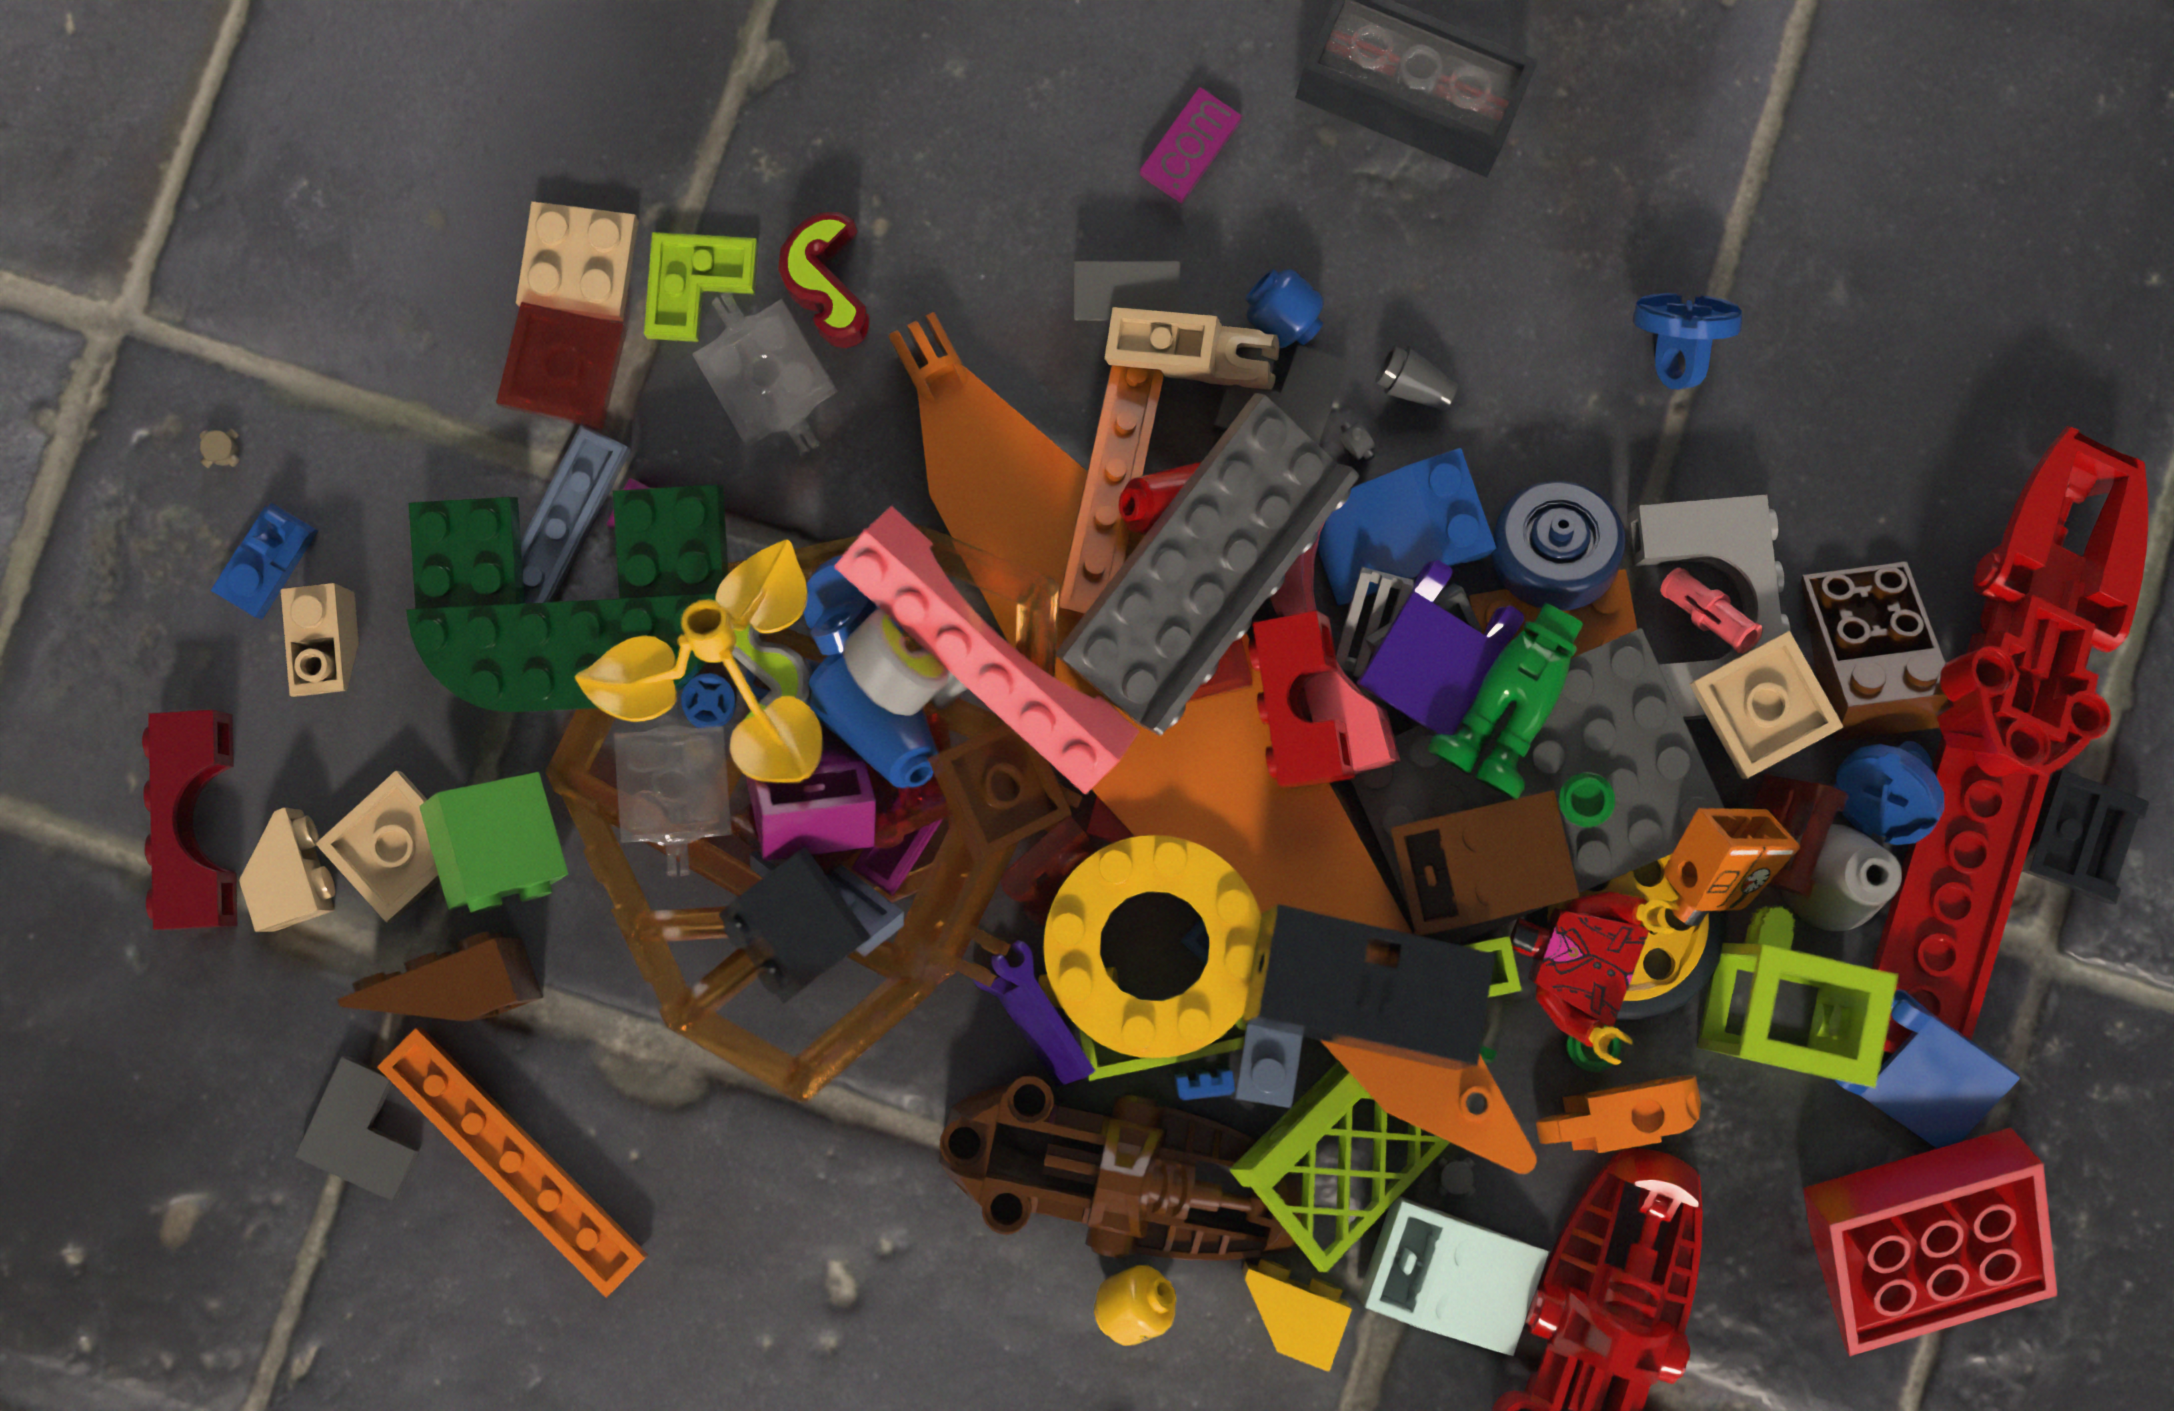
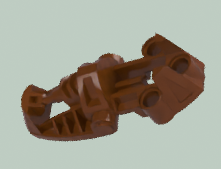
M1037 1073L1022 1074L1012 1083L991 1087L971 1095L950 1107L947 1126L940 1137L941 1154L939 1163L954 1183L971 1200L982 1207V1216L985 1224L992 1231L999 1234L1011 1235L1020 1231L1027 1224L1031 1213H1038L1087 1224L1088 1231L1085 1244L1092 1247L1093 1252L1113 1258L1123 1259L1126 1255L1137 1253L1181 1260L1223 1261L1257 1258L1289 1252L1297 1245L1253 1189L1251 1195L1244 1196L1224 1192L1220 1184L1195 1180L1196 1160L1232 1167L1258 1141L1244 1132L1213 1119L1182 1109L1158 1104L1157 1099L1131 1093H1124L1123 1097H1115L1112 1116L1078 1110L1072 1106L1054 1102V1090L1051 1083L1044 1076ZM1034 1084L1040 1087L1046 1097V1103L1040 1111L1026 1113L1017 1107L1015 1092L1020 1086ZM1003 1123L1103 1145L1102 1152L1097 1153L1049 1142L1042 1175L1093 1185V1194L1050 1184L1042 1186L1024 1182L1022 1178L988 1171L997 1124ZM960 1127L974 1129L981 1140L980 1149L972 1155L957 1153L951 1144L952 1132ZM1287 1172L1273 1189L1287 1206L1301 1207L1302 1173ZM1001 1193H1012L1021 1200L1023 1211L1013 1220H1003L994 1213L992 1208L993 1199ZM1189 1207L1217 1212L1219 1207L1245 1211L1247 1213L1246 1220L1264 1225L1263 1234L1186 1217ZM1293 1213L1301 1222V1213Z

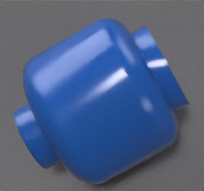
M1275 269L1269 270L1245 297V300L1250 304L1246 313L1248 321L1263 333L1276 334L1279 339V348L1287 347L1295 341L1300 345H1305L1317 334L1323 325V321L1318 318L1324 304L1322 295L1292 269H1285L1279 273Z

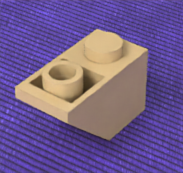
M335 583L281 589L290 696L297 697L347 691L359 646L354 592Z
M282 808L274 811L239 879L255 932H274L335 911L331 897L335 896V885L328 869L325 866H320L315 846H317L315 843L319 841L318 831L313 820L308 815L305 816L303 810Z

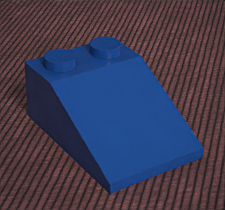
M1461 448L1409 464L1351 488L1350 496L1344 505L1332 512L1326 519L1317 546V552L1337 608L1351 603L1361 566L1408 578L1415 582L1422 567L1429 561L1440 560L1450 566L1451 569H1455L1486 559L1496 549ZM1369 582L1365 598L1376 595L1379 584Z

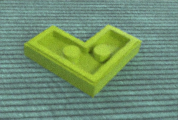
M652 232L644 326L646 338L699 342L703 291L755 294L759 247L757 239Z

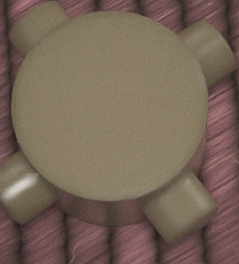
M231 428L227 433L204 430L199 436L202 439L200 451L204 456L200 462L207 468L213 463L220 466L229 464L232 467L236 466L240 461L238 458L239 446L235 440L239 434Z

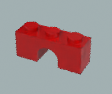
M1316 610L1253 623L1255 638L1249 640V655L1254 670L1261 673L1263 692L1257 694V706L1262 723L1264 725L1269 724L1272 745L1266 747L1265 756L1271 778H1277L1278 786L1289 789L1355 778L1347 724L1337 720L1311 723L1305 718L1300 708V694L1306 682L1318 674L1338 670L1329 617Z

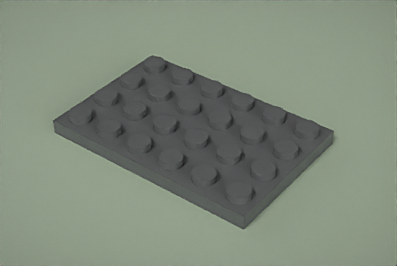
M1642 628L1571 658L1568 676L1562 693L1547 721L1529 744L1530 748L1525 757L1519 756L1517 772L1525 782L1524 789L1518 798L1551 790L1555 791L1577 888L1580 893L1672 854L1699 808H1724ZM1474 701L1471 703L1470 707L1468 708V710H1467L1468 712H1470L1471 707H1472ZM1515 701L1510 702L1497 722L1496 729L1491 738L1486 739L1470 775L1456 769L1427 750L1432 738L1437 734L1421 724L1394 736L1401 762L1355 775V778L1351 779L1408 910L1409 905L1391 827L1513 799L1483 784L1475 778V775L1484 760L1490 756L1497 743L1495 741L1500 732L1506 727L1515 709ZM1461 722L1453 735L1465 727ZM1590 772L1602 776L1610 783L1615 793V807L1611 816L1605 822L1595 827H1580L1573 824L1564 816L1559 805V795L1562 786L1570 777L1579 773ZM1547 906L1420 937L1458 945Z

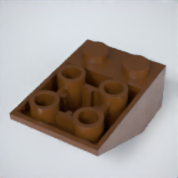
M1907 561L1802 575L1801 582L1817 680L1843 725V728L1833 732L1835 741L1940 728L1937 716L1948 710L1952 704V701L1942 691L1940 684V672L1946 663Z
M1554 790L1391 827L1416 936L1468 926L1580 897Z
M483 932L457 942L456 946L459 952L452 954L451 951L438 955L437 952H432L405 962L406 973L401 974V971H396L385 975V972H380L352 983L355 992L337 1000L339 1006L345 1008L470 1021L495 1017L539 1000L543 996L522 938H504L502 932L490 935L488 932Z

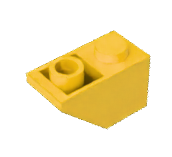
M1265 1258L1260 1259L1258 1266L1245 1261L1241 1272L1277 1352L1329 1372L1352 1311L1347 1300L1340 1298L1343 1290L1317 1278H1312L1310 1285L1289 1278L1291 1269Z

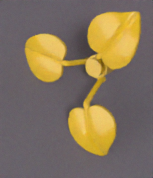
M788 539L757 552L733 569L719 585L715 601H698L686 609L682 617V628L685 634L678 638L680 650L677 663L675 654L667 643L656 637L639 636L617 644L593 665L575 675L576 681L584 694L604 712L622 720L646 721L662 715L675 704L677 689L673 680L684 676L690 650H693L695 655L703 661H723L748 707L754 714V717L747 718L736 726L730 741V752L733 761L745 775L763 782H799L814 772L821 759L823 750L822 730L813 710L802 700L792 696L779 697L763 710L732 655L736 646V634L733 629L743 631L750 624L761 633L778 632L797 621L806 608L808 601L807 583L797 561L792 543Z

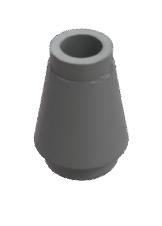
M1394 345L1384 358L1375 379V383L1385 388V394L1433 408L1436 407L1442 411L1447 409L1458 388L1457 382L1451 380L1449 376L1410 346L1404 350Z

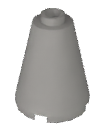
M1839 824L1814 827L1798 837L1795 841L1801 847L1783 866L1778 875L1782 897L1787 905L1791 906L1801 920L1809 926L1827 931H1845L1864 924L1897 892L1901 883V869L1891 853L1859 830Z

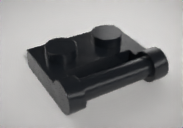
M2065 770L2054 771L2022 872L2077 891L2091 899L2108 904H2117L2121 888L2116 885L2138 819L2145 818L2149 802ZM2107 808H2111L2116 814L2095 877L2087 875L2086 872Z

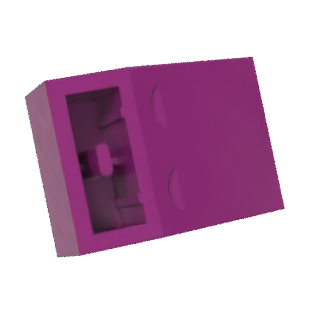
M821 727L823 737L822 755L818 766L809 777L799 782H763L745 775L763 861L790 858L804 847L813 855L874 846L875 798L865 760L827 727Z

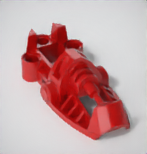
M2066 426L2033 469L2017 499L2001 545L1987 553L1975 568L1977 571L1973 576V589L1976 593L1986 597L1980 616L1981 627L1986 633L1983 647L1951 659L1944 664L1940 672L1942 691L1954 705L1937 716L1941 733L1948 747L1972 751L1976 763L1981 770L1995 777L2006 776L2016 772L2046 776L2062 768L2081 753L2091 740L2100 738L2108 731L2111 725L2109 705L2102 696L2095 692L2099 675L2087 670L2086 667L2092 647L2103 653H2108L2115 650L2125 641L2130 633L2141 590L2148 538V489L2145 462L2105 446L2079 432L2080 430L2071 426ZM2109 493L2089 537L2083 556L2063 548L2069 532L2064 525L2072 504H2081L2087 496ZM2019 653L2017 664L2015 667L2014 661L2012 660L2011 656ZM2019 676L2026 679L2035 677L2041 680L2032 716L2011 706Z
M1625 1148L1616 1152L1597 1174L1574 1207L1559 1234L1526 1317L1528 1332L1548 1339L1537 1373L1530 1374L1524 1392L1517 1390L1505 1392L1496 1400L1492 1411H1517L1523 1408L1531 1409L1532 1411H1561L1578 1359L1581 1360V1364L1566 1406L1567 1409L1572 1411H1601L1613 1374L1616 1377L1604 1411H1643L1651 1385L1657 1384L1658 1380L1674 1384L1684 1375L1690 1359V1346L1685 1330L1697 1285L1702 1247L1703 1210L1700 1175L1692 1166L1679 1158L1663 1152L1642 1148ZM1625 1181L1641 1187L1637 1210L1644 1213L1645 1220L1638 1244H1631L1623 1270L1606 1264L1604 1261ZM1662 1220L1666 1222L1671 1220L1652 1278L1658 1252L1653 1247L1659 1225Z

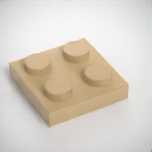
M532 201L516 304L522 309L624 321L639 223L637 217L634 214Z
M1790 631L1773 638L1689 683L1741 779H1747L1843 728L1841 721Z
M394 771L315 843L386 923H393L440 880L419 808L427 799L401 771Z

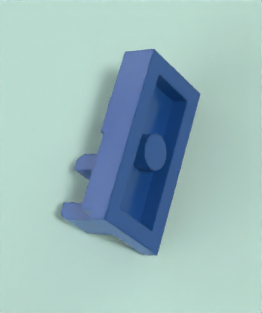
M270 503L268 507L265 506L210 591L250 615L263 620L319 530L277 505Z

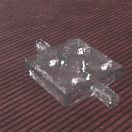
M731 292L720 295L730 313L724 303L716 297L712 301V306L715 307L726 329L717 339L692 355L743 442L750 446L772 432L787 429L800 455L811 452L801 433L808 445L816 449L820 442L817 441L804 418L810 414L817 404L838 391L786 303L780 299L758 314L744 317Z
M677 698L675 704L669 709L668 716L665 712L657 717L656 728L645 732L614 734L621 843L650 841L666 845L667 875L677 877V855L680 861V875L685 876L691 873L689 869L688 843L703 837L731 835L723 726L707 728L679 726Z

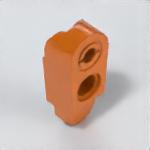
M1696 1075L1660 1078L1562 1097L1565 1113L1538 1119L1535 1121L1540 1144L1571 1141L1573 1151L1594 1150L1597 1153L1659 1143L1662 1142L1661 1136L1678 1134L1691 1129L1699 1119L1701 1098Z

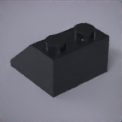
M806 847L796 852L738 896L718 914L724 922V930L729 940L737 948L743 949L757 967V975L762 985L770 993L776 994L783 1004L872 938Z

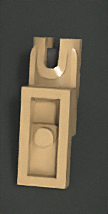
M1113 307L1104 359L1109 365L1160 369L1167 378L1197 380L1218 385L1272 389L1276 378L1274 373H1272L1274 360H1278L1279 339L1276 334H1266L1256 329L1222 326L1217 316Z

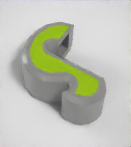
M876 609L844 642V658L852 677L874 703L891 713L912 715L921 710L930 700L935 708L945 709L951 706L968 689L926 649L910 653L905 647V638L882 609Z
M750 624L743 631L733 629L736 634V646L732 655L772 689L759 702L762 709L765 710L771 702L782 696H792L807 704L806 698L810 699L812 693L808 683L813 674L807 660L787 645L766 642L767 635L773 633L758 632ZM752 711L747 715L745 719L754 717Z

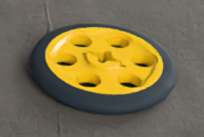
M1672 854L1657 860L1661 868L1660 879L1650 887L1642 886L1638 883L1632 870L1607 881L1606 885L1599 891L1593 892L1587 889L1580 892L1579 896L1584 897L1610 891L1643 898L1647 902L1654 899L1676 900L1680 894L1664 875V868ZM1573 899L1555 903L1525 916V920L1546 928L1554 908L1565 910ZM1663 907L1657 914V921L1662 927L1671 928L1666 922V908ZM1727 910L1709 911L1698 926L1689 925L1686 929L1675 930L1671 934L1655 932L1651 934L1649 932L1616 1021L1639 1022L1661 1017L1683 1006L1706 985L1719 964L1722 945L1726 940ZM1654 948L1664 950L1671 959L1670 972L1661 979L1651 978L1645 972L1643 965L1645 955Z

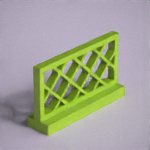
M1339 1061L1229 1169L1243 1187H1252L1319 1272H1327L1451 1143L1436 1135L1423 1136L1421 1135V1128L1408 1123V1134L1387 1133V1113L1376 1101L1374 1107V1132L1352 1130L1353 1106L1361 1098H1373ZM1339 1121V1129H1331ZM1324 1135L1339 1136L1338 1169L1315 1167L1316 1143ZM1352 1137L1373 1138L1372 1171L1351 1170ZM1386 1139L1408 1141L1407 1165L1399 1173L1385 1172ZM1421 1142H1427V1144L1421 1149ZM1303 1157V1167L1294 1166ZM1287 1172L1302 1173L1301 1207L1287 1206L1273 1189ZM1315 1174L1337 1175L1336 1209L1314 1208ZM1350 1176L1372 1178V1202L1363 1211L1349 1210ZM1385 1179H1393V1180L1385 1187ZM1293 1213H1301V1222ZM1314 1214L1336 1215L1335 1240L1324 1251L1313 1239ZM1349 1216H1357V1217L1349 1224Z

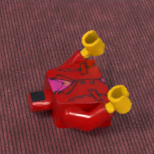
M1609 891L1575 898L1567 905L1565 910L1554 908L1546 928L1518 918L1510 934L1512 950L1534 958L1528 979L1537 984L1535 993L1538 1003L1558 1029L1586 1046H1593L1600 1058L1615 1065L1620 1064L1621 1061L1609 1055L1608 1044L1614 1038H1620L1631 1045L1632 1040L1626 1033L1613 1026L1649 931L1662 934H1671L1675 931L1673 928L1662 927L1658 923L1657 914L1659 910L1663 907L1679 910L1677 904L1661 899L1647 902L1643 898Z

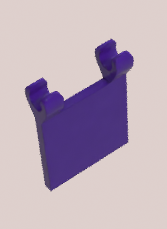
M1440 560L1425 563L1411 593L1362 673L1357 685L1434 733L1453 735L1477 695L1480 685L1491 666L1522 625L1524 615L1513 606L1499 607L1491 616L1485 633H1480L1433 603L1452 575L1450 566Z
M1016 941L1011 944L1012 949L1019 956V964L1016 968L1010 967L1006 958L999 953L990 957L993 969L997 973L995 980L986 978L979 966L972 969L971 978L975 985L998 997L1056 1087L1088 1077L1095 1072L1094 1067L1034 978L1032 952L1024 942ZM1011 982L1018 986L1011 988Z

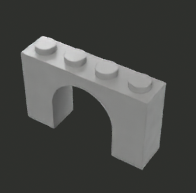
M1767 495L1639 505L1627 515L1633 566L1698 562L1714 567L1730 579L1740 595L1744 615L1753 622L1760 624L1763 629L1760 640L1751 650L1790 631L1788 617L1786 614H1781L1779 593L1784 588V571L1780 561H1775L1773 541L1778 536V519L1775 510L1769 509ZM1732 647L1720 659L1659 665L1684 720L1707 718L1689 683L1742 656L1741 652L1737 653Z

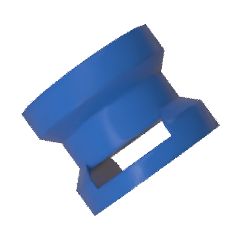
M712 673L700 674L692 678L684 686L681 695V706L688 721L695 727L703 730H717L725 726L733 717L736 708L734 691L730 684L721 676Z

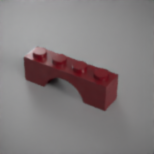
M217 710L148 713V727L144 729L142 745L144 754L149 759L150 780L145 783L143 797L145 807L150 812L151 834H148L145 840V857L152 868V887L147 891L146 910L149 918L153 920V930L238 926L236 872L222 868L212 862L199 847L193 830L194 807L201 791L214 777L234 767L232 714Z

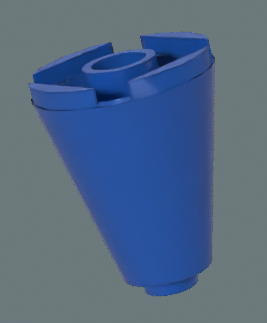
M844 651L825 658L811 675L808 683L812 690L811 698H806L807 705L813 710L818 721L894 786L901 788L917 787L927 782L934 774L927 758L939 752L924 708L912 715L891 713L874 703L858 686L847 667Z

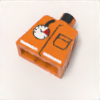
M1699 808L1664 868L1665 878L1680 894L1674 902L1679 907V910L1672 909V912L1685 924L1698 926L1709 911L1741 910L1747 907L1801 846L1768 809Z

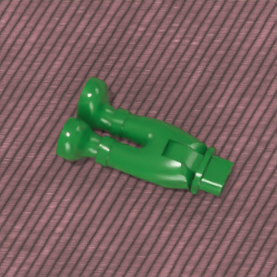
M1545 603L1534 623L1527 621L1524 625V631L1503 649L1480 685L1470 712L1467 711L1461 721L1465 727L1455 735L1437 734L1432 738L1427 750L1456 769L1470 775L1486 739L1491 738L1496 729L1495 726L1511 701H1515V709L1506 727L1500 732L1495 741L1497 743L1490 756L1484 760L1475 778L1494 790L1517 799L1525 785L1522 776L1517 772L1519 756L1525 757L1530 748L1529 744L1547 721L1562 693L1568 676L1571 656L1577 651V647L1573 645V642L1584 624L1575 617Z

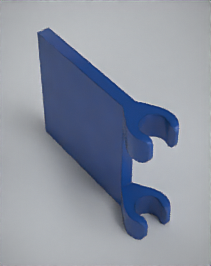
M1898 989L1894 992L1891 1015L1895 1021L1913 1030V1032L1879 1068L1876 1087L1873 1088L1839 1080L1835 1081L1844 1089L1860 1095L1935 1148L1938 1149L1959 1143L2020 1079V1076L2009 1066L1932 1014L1910 994L1902 989Z

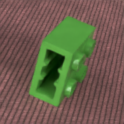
M539 772L438 792L419 806L448 910L468 906L470 914L479 913L503 905L501 897L518 893L521 902L537 899L553 892L551 884L569 875Z

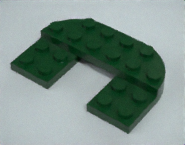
M723 485L613 491L619 599L525 603L518 497L408 503L415 609H406L412 640L423 663L446 689L462 700L488 710L527 712L598 708L584 694L576 681L575 675L593 665L617 644L639 636L656 637L667 643L673 650L677 663L680 650L678 638L685 634L682 628L684 612L689 606L698 601H715L719 585L729 574ZM690 650L684 676L673 680L677 692L683 689L707 662L699 659L693 650Z

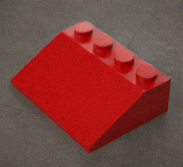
M2011 1127L1803 1188L1809 1231L1842 1341L1849 1356L2057 1296L2043 1162Z

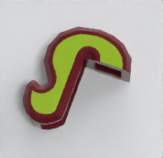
M821 212L808 217L793 229L780 248L778 270L790 297L804 309L821 312L813 317L819 335L835 347L849 348L858 345L867 336L870 316L866 313V306L824 264L833 259L856 236L858 231L854 220L840 212Z

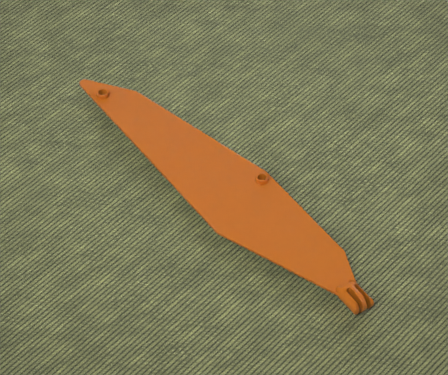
M935 312L925 315V318L944 354L943 357H937L917 320L906 325L911 339L925 364L921 369L916 364L900 332L896 330L890 333L888 337L918 392L929 496L1008 644L1037 667L1065 685L1092 698L1099 694L1139 731L1120 761L1091 788L1093 792L1134 837L1161 835L1182 838L1197 843L1223 858L1237 871L1251 890L1258 904L1261 916L1265 911L1280 904L1413 935L1330 783L1289 789L1278 786L1277 778H1271L1265 756L1266 747L1272 745L1269 724L1264 725L1262 723L1257 706V694L1263 692L1260 671H1255L1252 666L1248 646L1250 639L1246 633L1240 639L1232 642L1219 659V666L1215 674L1206 683L1201 684L1185 704V712L1180 720L1172 727L1167 728L1162 735H1157L1138 725L1054 655L1079 622V620L1055 614L1087 470L963 365ZM1130 531L1124 563L1145 535ZM1367 949L1365 962L1386 966L1388 953ZM1320 1040L1386 1113L1516 1173L1526 1174L1534 1169L1536 1155L1481 1055H1479L1478 1066L1452 1070ZM1474 1092L1481 1095L1484 1100L1483 1110L1476 1115L1472 1114L1466 1106L1468 1096Z

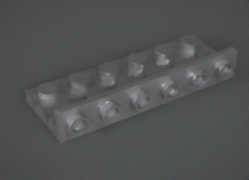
M1255 393L1054 655L1138 725L1157 735H1162L1167 728L1172 727L1180 720L1185 712V704L1201 684L1206 683L1215 674L1219 666V659L1232 642L1240 639L1248 631L1252 623V616L1265 599L1280 589L1285 580V573L1297 557L1312 547L1318 537V530L1329 515L1338 510L1348 500L1351 487L1358 479L1359 474L1352 467L1335 462L1266 395Z

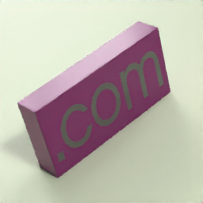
M1199 87L1141 167L1140 176L1183 204L1241 123L1242 115Z

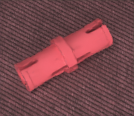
M1684 568L1674 569L1664 579L1660 590L1661 595L1669 598L1690 614L1692 623L1703 631L1711 630L1732 646L1737 653L1741 652L1742 654L1750 651L1760 640L1763 631L1762 626L1757 622H1753L1730 604V597L1719 589L1710 590Z

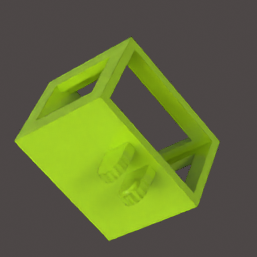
M1764 906L1762 909H1756L1757 911L1752 913L1753 917L1750 918L1752 923L1748 925L1745 944L1723 943L1719 964L1711 975L1697 1048L1875 1088L1898 975L1791 951L1794 936L1792 928L1795 927V919L1792 917L1793 913H1789V909H1783V906H1778V908L1777 906L1768 908ZM1737 969L1754 973L1741 1036L1725 1032ZM1779 979L1819 988L1807 1048L1767 1039Z

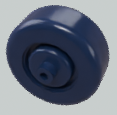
M1545 481L1522 489L1505 504L1495 526L1493 540L1496 549L1491 554L1498 578L1515 597L1540 609L1547 603L1561 611L1573 610L1594 602L1613 584L1625 551V531L1621 518L1615 508L1595 490L1569 481Z

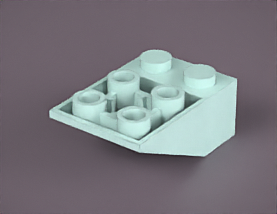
M1399 1196L1389 1207L1358 1298L1365 1308L1413 1326L1513 1356L1549 1252Z

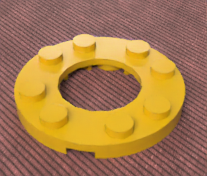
M1148 835L1124 839L1098 850L1085 859L1068 876L1059 889L1047 918L1044 935V958L1047 975L1052 990L1065 1013L1076 1026L1098 1043L1127 1055L1144 1058H1166L1187 1054L1212 1043L1224 1035L1244 1014L1261 913L1251 890L1243 878L1230 864L1211 850L1197 843L1171 836ZM1144 892L1170 893L1187 901L1203 918L1210 938L1209 960L1200 979L1184 994L1165 1001L1139 1000L1121 991L1107 975L1100 955L1101 932L1110 913L1127 898Z

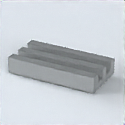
M1361 566L1335 655L1342 670L1351 671L1353 676L1361 677L1369 663L1371 654L1365 638L1378 631L1390 587L1399 589L1389 623L1395 620L1414 586L1413 580ZM1369 582L1377 583L1379 587L1357 659L1348 657Z

